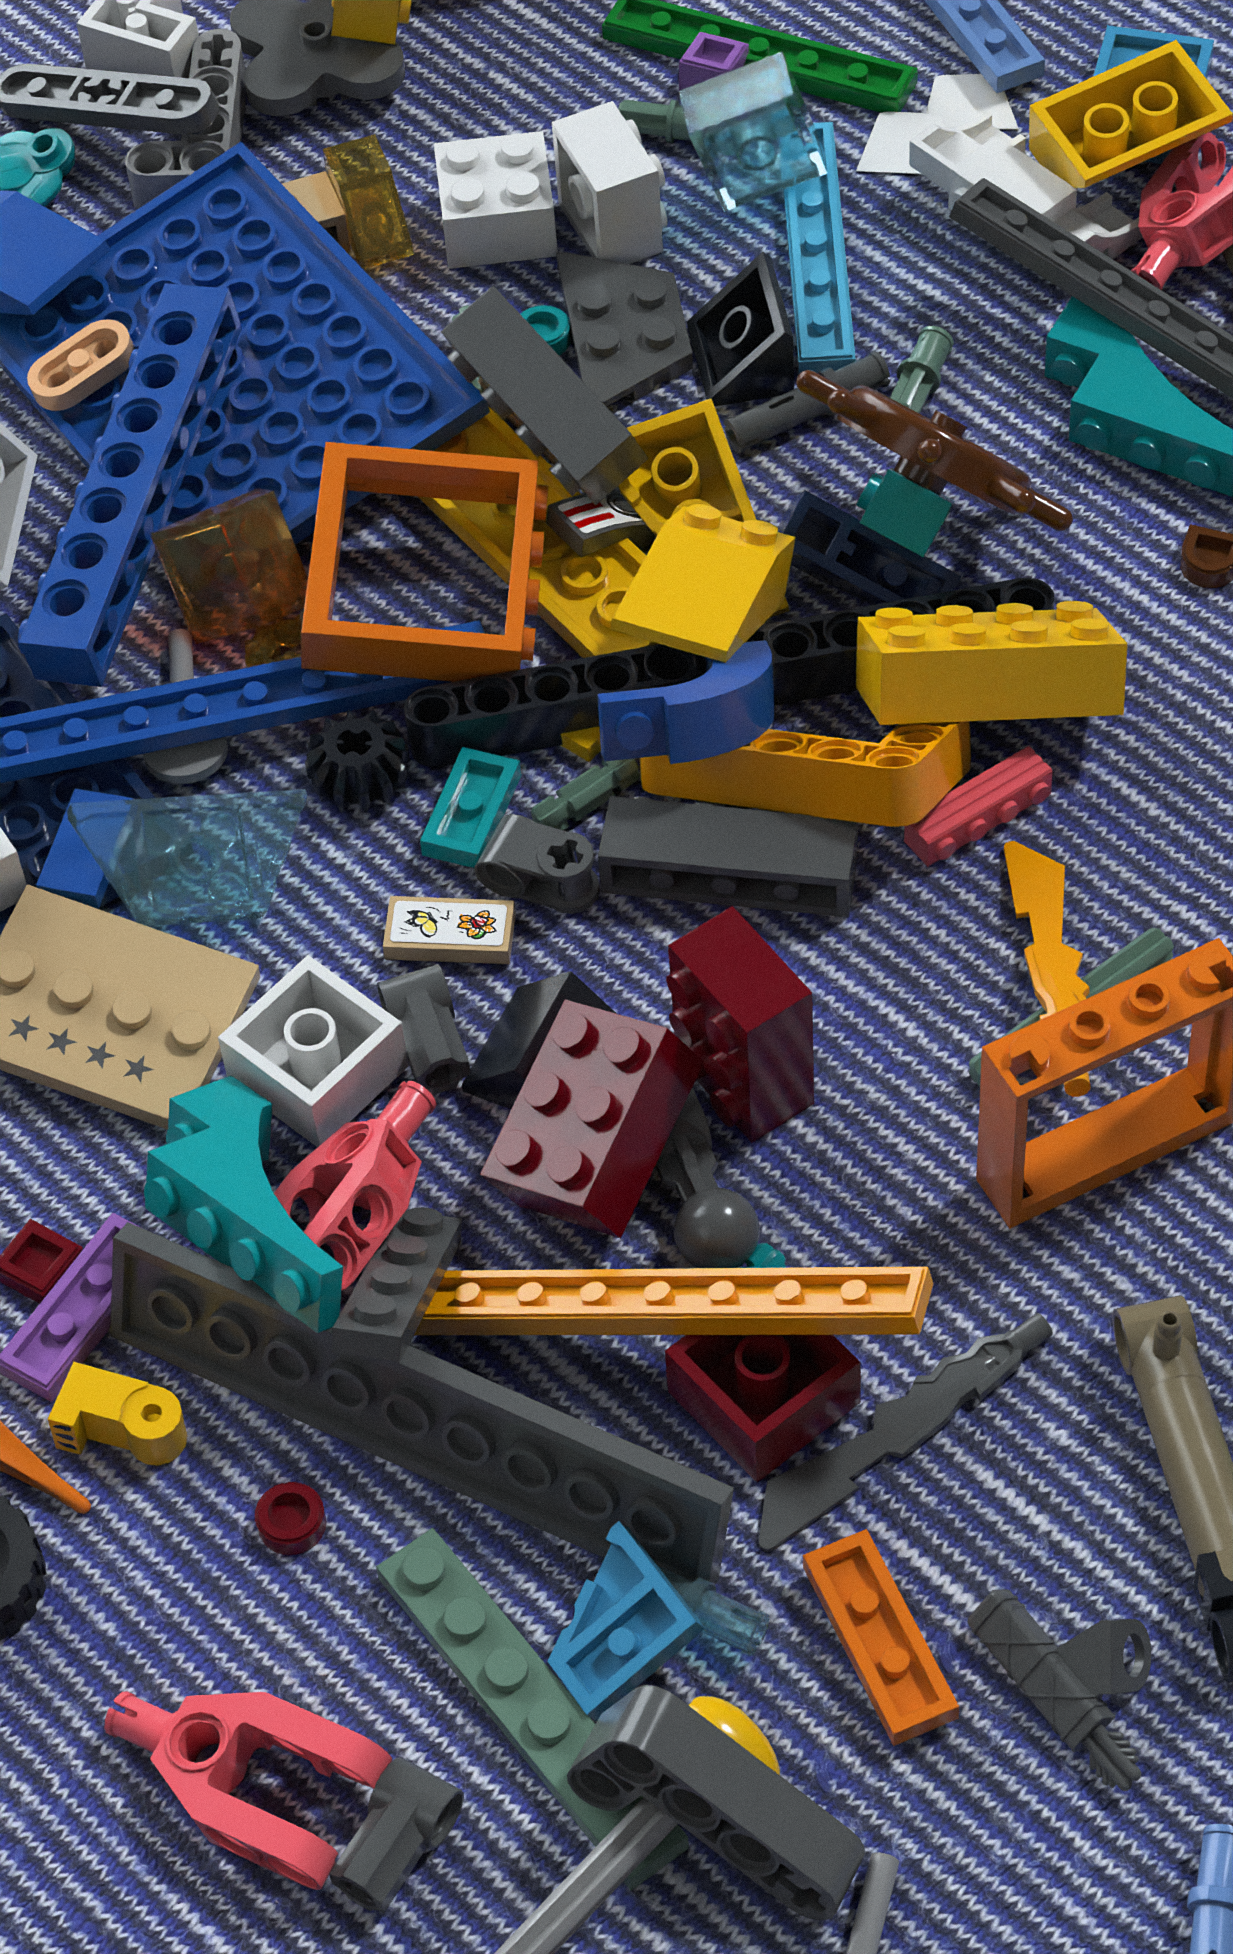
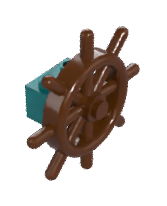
M812 370L802 371L797 376L796 385L802 393L828 406L832 412L838 414L836 419L900 455L896 466L888 469L884 477L877 473L872 474L856 506L865 510L859 523L924 557L955 502L942 494L948 482L1013 515L1016 512L1025 513L1057 531L1067 530L1071 526L1073 516L1067 508L1035 492L1030 487L1031 479L1026 472L962 437L967 426L937 410L932 418L929 419L870 387L858 385L849 391Z

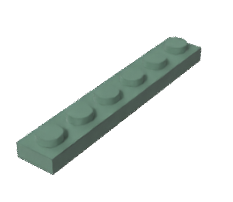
M432 1527L377 1565L378 1579L596 1847L635 1807L643 1796L641 1795L623 1809L606 1811L591 1806L572 1791L567 1781V1773L590 1735L595 1723L585 1714L577 1701ZM677 1824L623 1881L630 1891L689 1849L688 1836Z

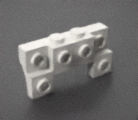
M987 111L976 119L957 127H940L932 124L910 140L909 166L949 192V210H952L955 201L978 181L985 178L1111 259L1116 258L1143 238L1138 228L1139 217L1133 220L1113 207L1112 195L1107 192L1094 201L1076 208L1077 189L1025 154L1026 137L1019 134L1012 139L992 125V115Z

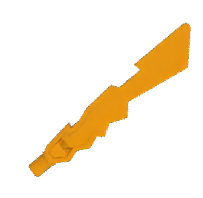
M1008 841L1004 844V855L1016 919L1029 916L1034 944L1024 949V957L1035 996L1046 1011V1014L1039 1015V1020L1085 1000L1090 993V989L1077 976L1083 953L1062 943L1065 865L1018 842ZM1088 1072L1063 1083L1065 1092L1072 1097L1083 1096L1091 1088Z

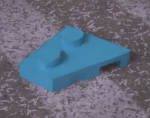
M620 1521L610 1528L605 1540L611 1543V1546L594 1582L586 1579L574 1604L575 1614L573 1620L567 1628L562 1630L547 1661L585 1714L595 1721L599 1719L603 1712L639 1686L705 1629L631 1530Z

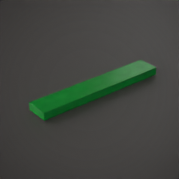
M617 0L602 24V34L605 40L677 59L682 58L699 32L749 44V52L742 68L741 76L880 113L901 112L918 82V68L659 0Z

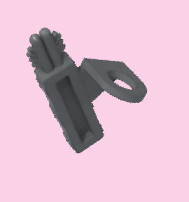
M1008 1589L992 1590L967 1619L972 1633L980 1638V1642L989 1649L1007 1671L1009 1678L1016 1682L1018 1688L1022 1689L1025 1693L1023 1695L1028 1697L1050 1723L1052 1730L1059 1734L1060 1740L1065 1742L1073 1752L1085 1751L1086 1749L1089 1751V1767L1092 1770L1096 1769V1776L1102 1777L1104 1785L1109 1784L1111 1788L1117 1785L1122 1791L1130 1790L1132 1788V1781H1138L1142 1775L1141 1770L1135 1764L1139 1760L1138 1756H1136L1137 1750L1135 1748H1127L1130 1746V1741L1121 1740L1124 1738L1123 1733L1108 1732L1106 1729L1115 1718V1715L1109 1710L1107 1703L1103 1702L1102 1696L1104 1694L1136 1692L1145 1684L1151 1666V1643L1143 1623L1137 1619L1100 1620L1057 1647L1054 1644L1056 1642L1048 1637L1025 1609V1605L1018 1601L1016 1595L1014 1596ZM1130 1636L1134 1643L1135 1661L1133 1669L1128 1675L1124 1666L1123 1652L1125 1642Z

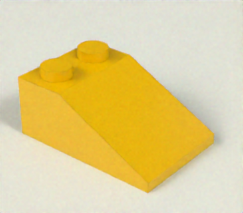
M693 504L683 506L661 527L612 618L611 630L726 663L784 603L796 537L779 533L776 526L765 521L748 520L740 522L722 517L718 509L708 505Z

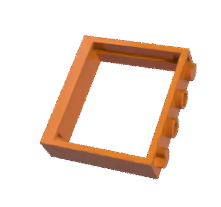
M325 442L301 630V669L454 682L520 670L521 660L533 661L536 628L524 627L525 615L537 616L540 580L529 579L530 567H542L544 532L533 531L534 520L546 521L549 487L548 485H537L539 460ZM348 490L517 505L505 634L497 635L332 620Z
M1220 938L982 1046L976 1180L1009 1229L1233 1123V956ZM1192 1024L1186 1068L1026 1142L1029 1099ZM1032 1069L1037 1078L1020 1085L1016 1080L1017 1075ZM1205 1098L1208 1103L1212 1102L1215 1109L1205 1113L1197 1101ZM1023 1186L1030 1195L1029 1197H1026L1024 1199H1022Z

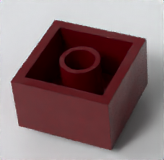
M685 1335L665 1350L668 1392L757 1483L861 1403V1362L834 1335Z

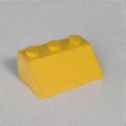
M1174 40L1031 104L1029 107V150L1039 164L1074 188H1086L1232 122L1233 113L1178 41Z

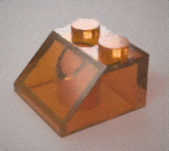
M257 488L150 533L194 644L265 625L303 609L305 606L308 577L275 493L272 490Z

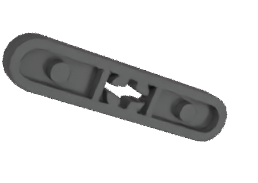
M29 63L10 67L0 74V109L5 115L14 118L172 134H199L212 125L219 112V102L211 87L206 81L200 79Z

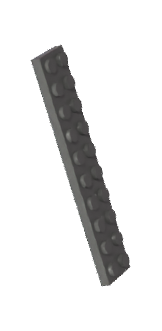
M129 1222L113 1237L111 1337L605 1558L611 1546V1543L605 1540L609 1530L620 1521L631 1530L677 1591L703 1603L707 1602L719 1580L734 1487L410 1345L407 1347L400 1362L332 1353L333 1327L316 1333L284 1310L275 1299L253 1280L246 1281L240 1278L232 1267Z

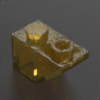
M376 135L322 149L325 170L345 212L349 243L359 266L362 269L414 255L413 245L392 171Z

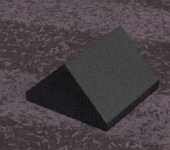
M762 252L687 321L706 400L711 398L714 406L777 397L794 390L793 334L771 256Z
M572 971L517 987L471 1067V1074L466 1076L463 1081L462 1091L512 1109L564 1000L612 1013L616 1012Z

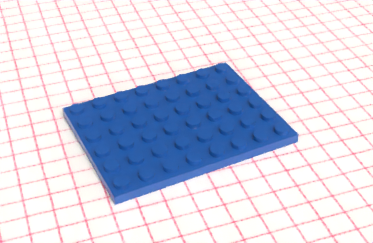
M239 142L99 234L98 237L104 239L111 250L34 315L0 313V367L89 470L93 461L95 441L104 434L111 417L113 397L117 392H121L129 373V368L75 406L61 411H51L41 407L36 402L28 385V372L34 362L87 325L106 319L122 323L127 328L135 349H138L146 331L148 311L152 306H156L165 283L229 288L242 330L156 547L159 553L205 606L314 532L325 442L434 451L490 413L488 403L480 395L481 392L472 383L469 384L442 351L242 142ZM348 490L345 511L372 492Z

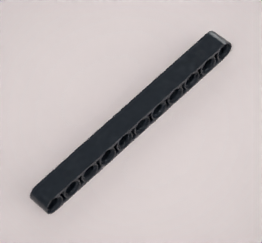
M1018 578L762 625L746 642L766 640L771 649L775 706L857 691L858 617L876 616V611L883 608H904L912 611L913 615L936 614L937 608L948 605L969 607L973 610V613L996 612L998 605L1006 603L1026 604L1033 607V610H1054V592L1042 580ZM657 644L427 686L413 692L404 703L410 752L414 760L421 765L444 767L455 764L462 747L504 756L563 745L562 733L599 727L597 694L667 687L689 682L707 672L706 657Z

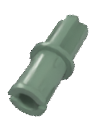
M624 100L619 104L618 110L626 121L632 119L641 134L664 136L666 143H673L674 139L700 141L720 146L723 143L726 128L725 110L679 105L678 100H671L669 105Z
M937 326L922 328L910 357L903 360L897 368L898 381L890 396L891 399L919 414L921 413L928 396L936 392L941 384L940 371L954 345L952 336L946 330Z

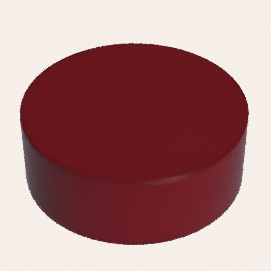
M286 1482L270 1488L259 1499L255 1509V1521L262 1542L270 1550L279 1554L297 1555L310 1550L321 1540L326 1530V1515L320 1496L314 1489L302 1483Z

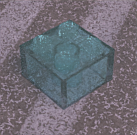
M783 52L679 90L688 135L723 211L827 174L816 128Z

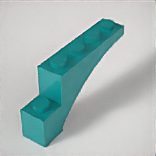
M1071 296L1046 336L1044 377L1078 388L1071 399L1068 440L1084 445L1089 449L1098 450L1136 463L1141 467L1153 469L1191 482L1196 486L1209 488L1233 497V429L1199 408L1173 386L1145 355L1131 333Z
M233 1076L225 1077L170 1098L168 1130L166 1132L167 1144L148 1151L147 1176L144 1187L145 1209L218 1262L232 1267L243 1280H253L275 1299L284 1310L316 1333L333 1327L340 1313L343 1266L318 1247L290 1218L273 1193L262 1166V1162L269 1159L273 1103Z

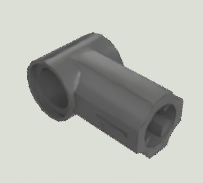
M439 964L377 982V990L382 1008L402 1022L408 1063L415 1082L427 1090L433 1091L435 1094L456 1088L464 1077L471 1074L470 1065L460 1034L453 1021L455 1018L454 1008L444 974Z
M401 1756L395 1758L382 1772L372 1791L368 1803V1816L329 1873L332 1884L345 1893L351 1901L369 1911L378 1910L385 1913L426 1848L431 1850L437 1848L452 1830L462 1809L464 1792Z

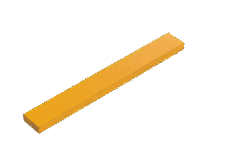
M929 1267L446 1271L414 1335H915L921 1332L934 1283Z

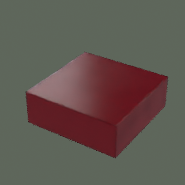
M29 1219L0 1255V1282L40 1304L78 1257L83 1247L40 1223Z

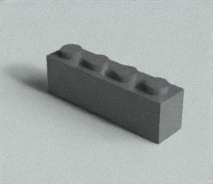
M494 285L441 331L454 349L447 356V359L469 384L478 377L488 387L480 395L503 421L512 414L520 422L521 426L514 432L537 458L545 451L552 457L556 463L549 468V471L571 496L581 489L596 506L649 459L627 428Z
M610 796L598 852L601 893L849 917L858 862V822L764 809L751 810L719 807L703 802L688 804L656 801L647 797L625 798Z

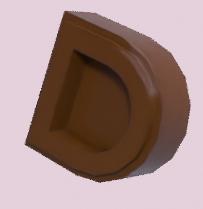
M1190 524L1182 545L1180 569L1183 576L1192 584L1202 588H1218L1232 582L1233 534Z

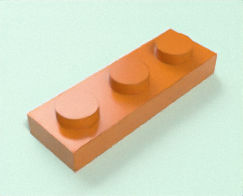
M862 1530L804 1554L803 1569L893 1746L959 1719V1705L868 1530Z

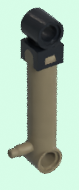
M1181 1295L1115 1308L1112 1313V1323L1119 1358L1126 1374L1133 1376L1195 1568L1193 1588L1206 1629L1211 1632L1213 1648L1221 1674L1226 1682L1231 1683L1233 1682V1461L1198 1359L1197 1337L1191 1312L1186 1300Z

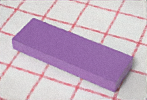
M115 1213L109 1216L0 1353L1 1375L50 1402L54 1401L60 1393L73 1361L83 1364L110 1329L113 1237L127 1222L134 1223Z

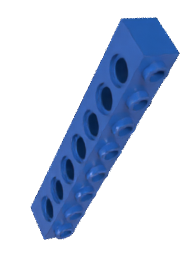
M165 283L156 306H152L148 311L146 331L140 346L131 353L129 373L121 392H117L113 397L111 417L104 434L95 441L93 461L84 481H80L77 485L74 498L75 505L67 525L62 526L58 532L56 552L47 572L42 573L39 578L37 598L29 618L24 619L19 628L18 647L20 652L24 654L35 680L102 687L242 330L229 288Z

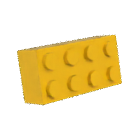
M1064 601L1056 605V610H1033V607L1026 604L1006 603L998 605L996 612L973 613V610L969 607L948 605L937 608L936 614L913 615L912 611L904 608H883L876 611V616L858 617L856 688L879 725L1124 715L1127 642L1097 608H1093V605L1090 603Z

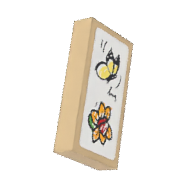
M390 896L383 941L385 960L510 964L516 916L515 902L513 900Z

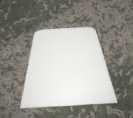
M982 74L940 75L934 79L926 113L941 115L945 127L952 128L966 124L987 111L992 115V125L999 130L1019 129L1005 91L996 93Z
M879 113L856 172L921 174L909 166L910 140L932 124L945 127L943 117L934 113Z

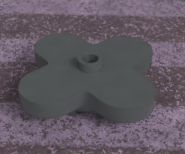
M241 0L230 14L231 31L240 38L242 52L256 57L247 66L244 73L247 100L255 110L266 115H292L306 109L308 106H317L316 98L330 97L339 93L341 94V101L351 97L371 100L387 96L398 89L404 81L405 65L403 51L397 42L394 45L331 36L334 12L331 5L332 0H311L306 3L298 0Z

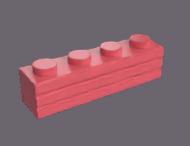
M1027 746L947 793L917 823L904 826V842L927 867L938 860H945L957 849L970 841L981 839L987 831L1002 822L1007 823L1013 820L1019 812L1029 806L1042 803L1051 794L1052 768L1046 762L1044 763L1043 759L1030 746Z

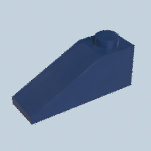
M806 490L792 499L778 526L779 533L796 537L791 561L792 566L817 580L874 605L952 591L956 588L961 578L957 573L928 557H922L859 523V519Z

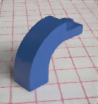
M767 641L745 642L726 663L706 657L707 672L689 682L667 687L597 694L601 754L604 761L667 755L670 764L684 763L730 752L760 737L768 730L774 720L772 653Z

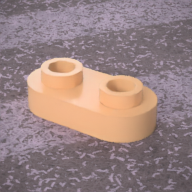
M106 319L93 322L35 361L28 372L27 381L36 402L41 407L51 411L71 408L129 368L131 353L135 349L127 328L115 320Z

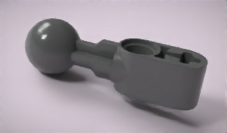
M692 1088L654 1168H656L663 1185L677 1190L683 1203L676 1216L674 1236L676 1245L685 1260L695 1268H738L750 1258L757 1247L760 1235L758 1217L752 1205L742 1195L730 1189L718 1187L713 1177L718 1162L711 1149L712 1140L708 1123Z

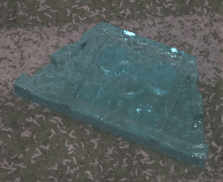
M306 789L81 802L71 803L67 810L68 821L137 923L145 926L259 919L263 918L268 911L277 885V877L285 863L292 843L291 838L307 800Z

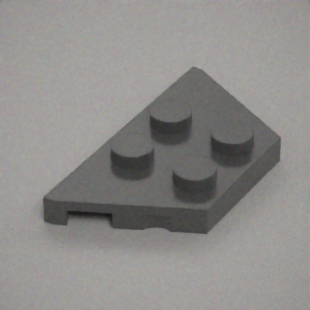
M568 252L556 253L557 270L566 313L570 321L571 337L580 379L606 407L628 394L636 401L652 392L659 383L671 381L693 369L692 349L674 273Z

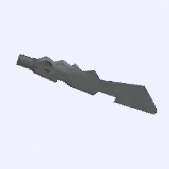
M1036 1313L1005 1334L978 1337L966 1353L944 1357L930 1375H917L907 1396L877 1404L872 1430L768 1480L759 1534L760 1549L764 1552L775 1550L859 1491V1487L851 1481L853 1478L886 1455L903 1459L945 1426L961 1405L975 1396L981 1401L1021 1366L1023 1357L1029 1351L1053 1335L1047 1320L1041 1314Z

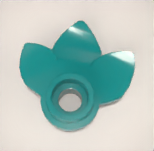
M47 128L36 134L20 130L1 136L0 190L17 191L44 207L48 205L60 192L62 177L67 175L75 164V144L71 136L60 128Z

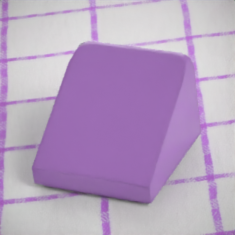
M699 32L679 61V92L684 96L719 105H727L733 96L748 55L749 44Z

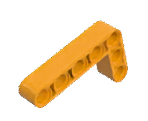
M970 721L898 724L880 743L768 729L760 737L740 748L701 760L670 764L667 755L640 758L641 785L643 790L648 793L880 826H907L923 819L969 772L971 768Z

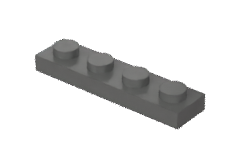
M425 1207L412 1208L404 1212L370 1259L334 1324L332 1353L396 1362L401 1361L461 1243L462 1218L443 1216L439 1211Z

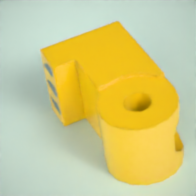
M74 1361L48 1417V1423L57 1449L81 1455L87 1440L90 1439L130 1450L137 1460L147 1465L159 1466L173 1461L186 1447L188 1437L180 1402L171 1391L148 1384V1382Z

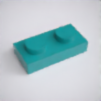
M462 747L420 839L422 856L475 868L499 821L504 817L522 776L520 760Z

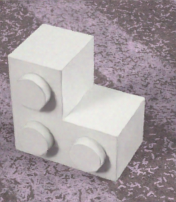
M95 0L76 23L86 69L189 78L193 45L199 34L196 18L183 14L181 0Z

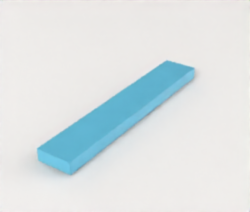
M833 122L779 125V147L799 374L805 370H812L818 373L828 367L835 371L855 362L856 358Z

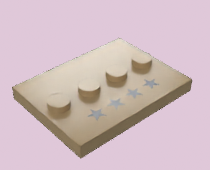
M27 884L0 935V1070L168 1130L170 1098L209 1084L222 1058L218 1036L243 1014L260 979L259 965Z

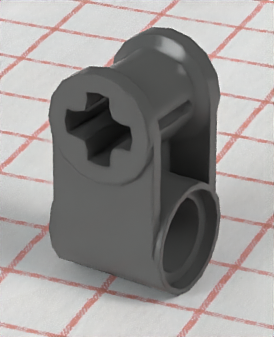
M509 814L501 818L474 868L477 879L492 892L505 897H517L553 908L561 913L574 914L583 912L596 902L600 893L598 876L591 869L594 862L593 849L586 837L578 833L566 832L536 823L521 815ZM574 849L576 851L578 863L575 860ZM560 882L562 883L564 896H562Z

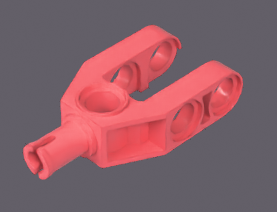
M1208 132L1173 148L1141 191L1138 228L1148 250L1131 271L1160 290L1163 289V286L1176 268L1203 267L1233 244V166L1219 186H1215L1225 169L1226 149L1224 142L1218 141L1212 133ZM1199 148H1201L1202 153L1201 167L1198 164ZM1175 182L1176 192L1172 193L1173 184Z
M403 1081L399 1085L397 1092L377 1119L345 1123L294 1167L274 1192L289 1216L293 1202L298 1197L305 1201L310 1215L309 1223L303 1232L318 1247L324 1243L331 1247L335 1260L343 1266L341 1290L347 1289L355 1281L408 1208L422 1162L409 1147L408 1142L426 1117L437 1106L433 1095L425 1087L414 1081H408L407 1083ZM353 1206H361L363 1209L371 1210L370 1221L364 1230L357 1227L353 1220Z
M124 1691L114 1699V1703L125 1708V1713H120L109 1707L104 1725L107 1734L113 1737H120L153 1752L150 1760L210 1843L315 1890L322 1889L329 1873L336 1864L335 1859L338 1852L311 1832L229 1795L244 1779L251 1755L258 1748L270 1750L272 1745H275L311 1761L316 1771L330 1778L331 1774L335 1772L373 1789L382 1772L392 1762V1757L388 1752L367 1737L266 1692L186 1696L178 1711L172 1714L137 1698L136 1695L128 1691ZM219 1744L218 1750L211 1758L195 1763L196 1756L202 1749L209 1745Z

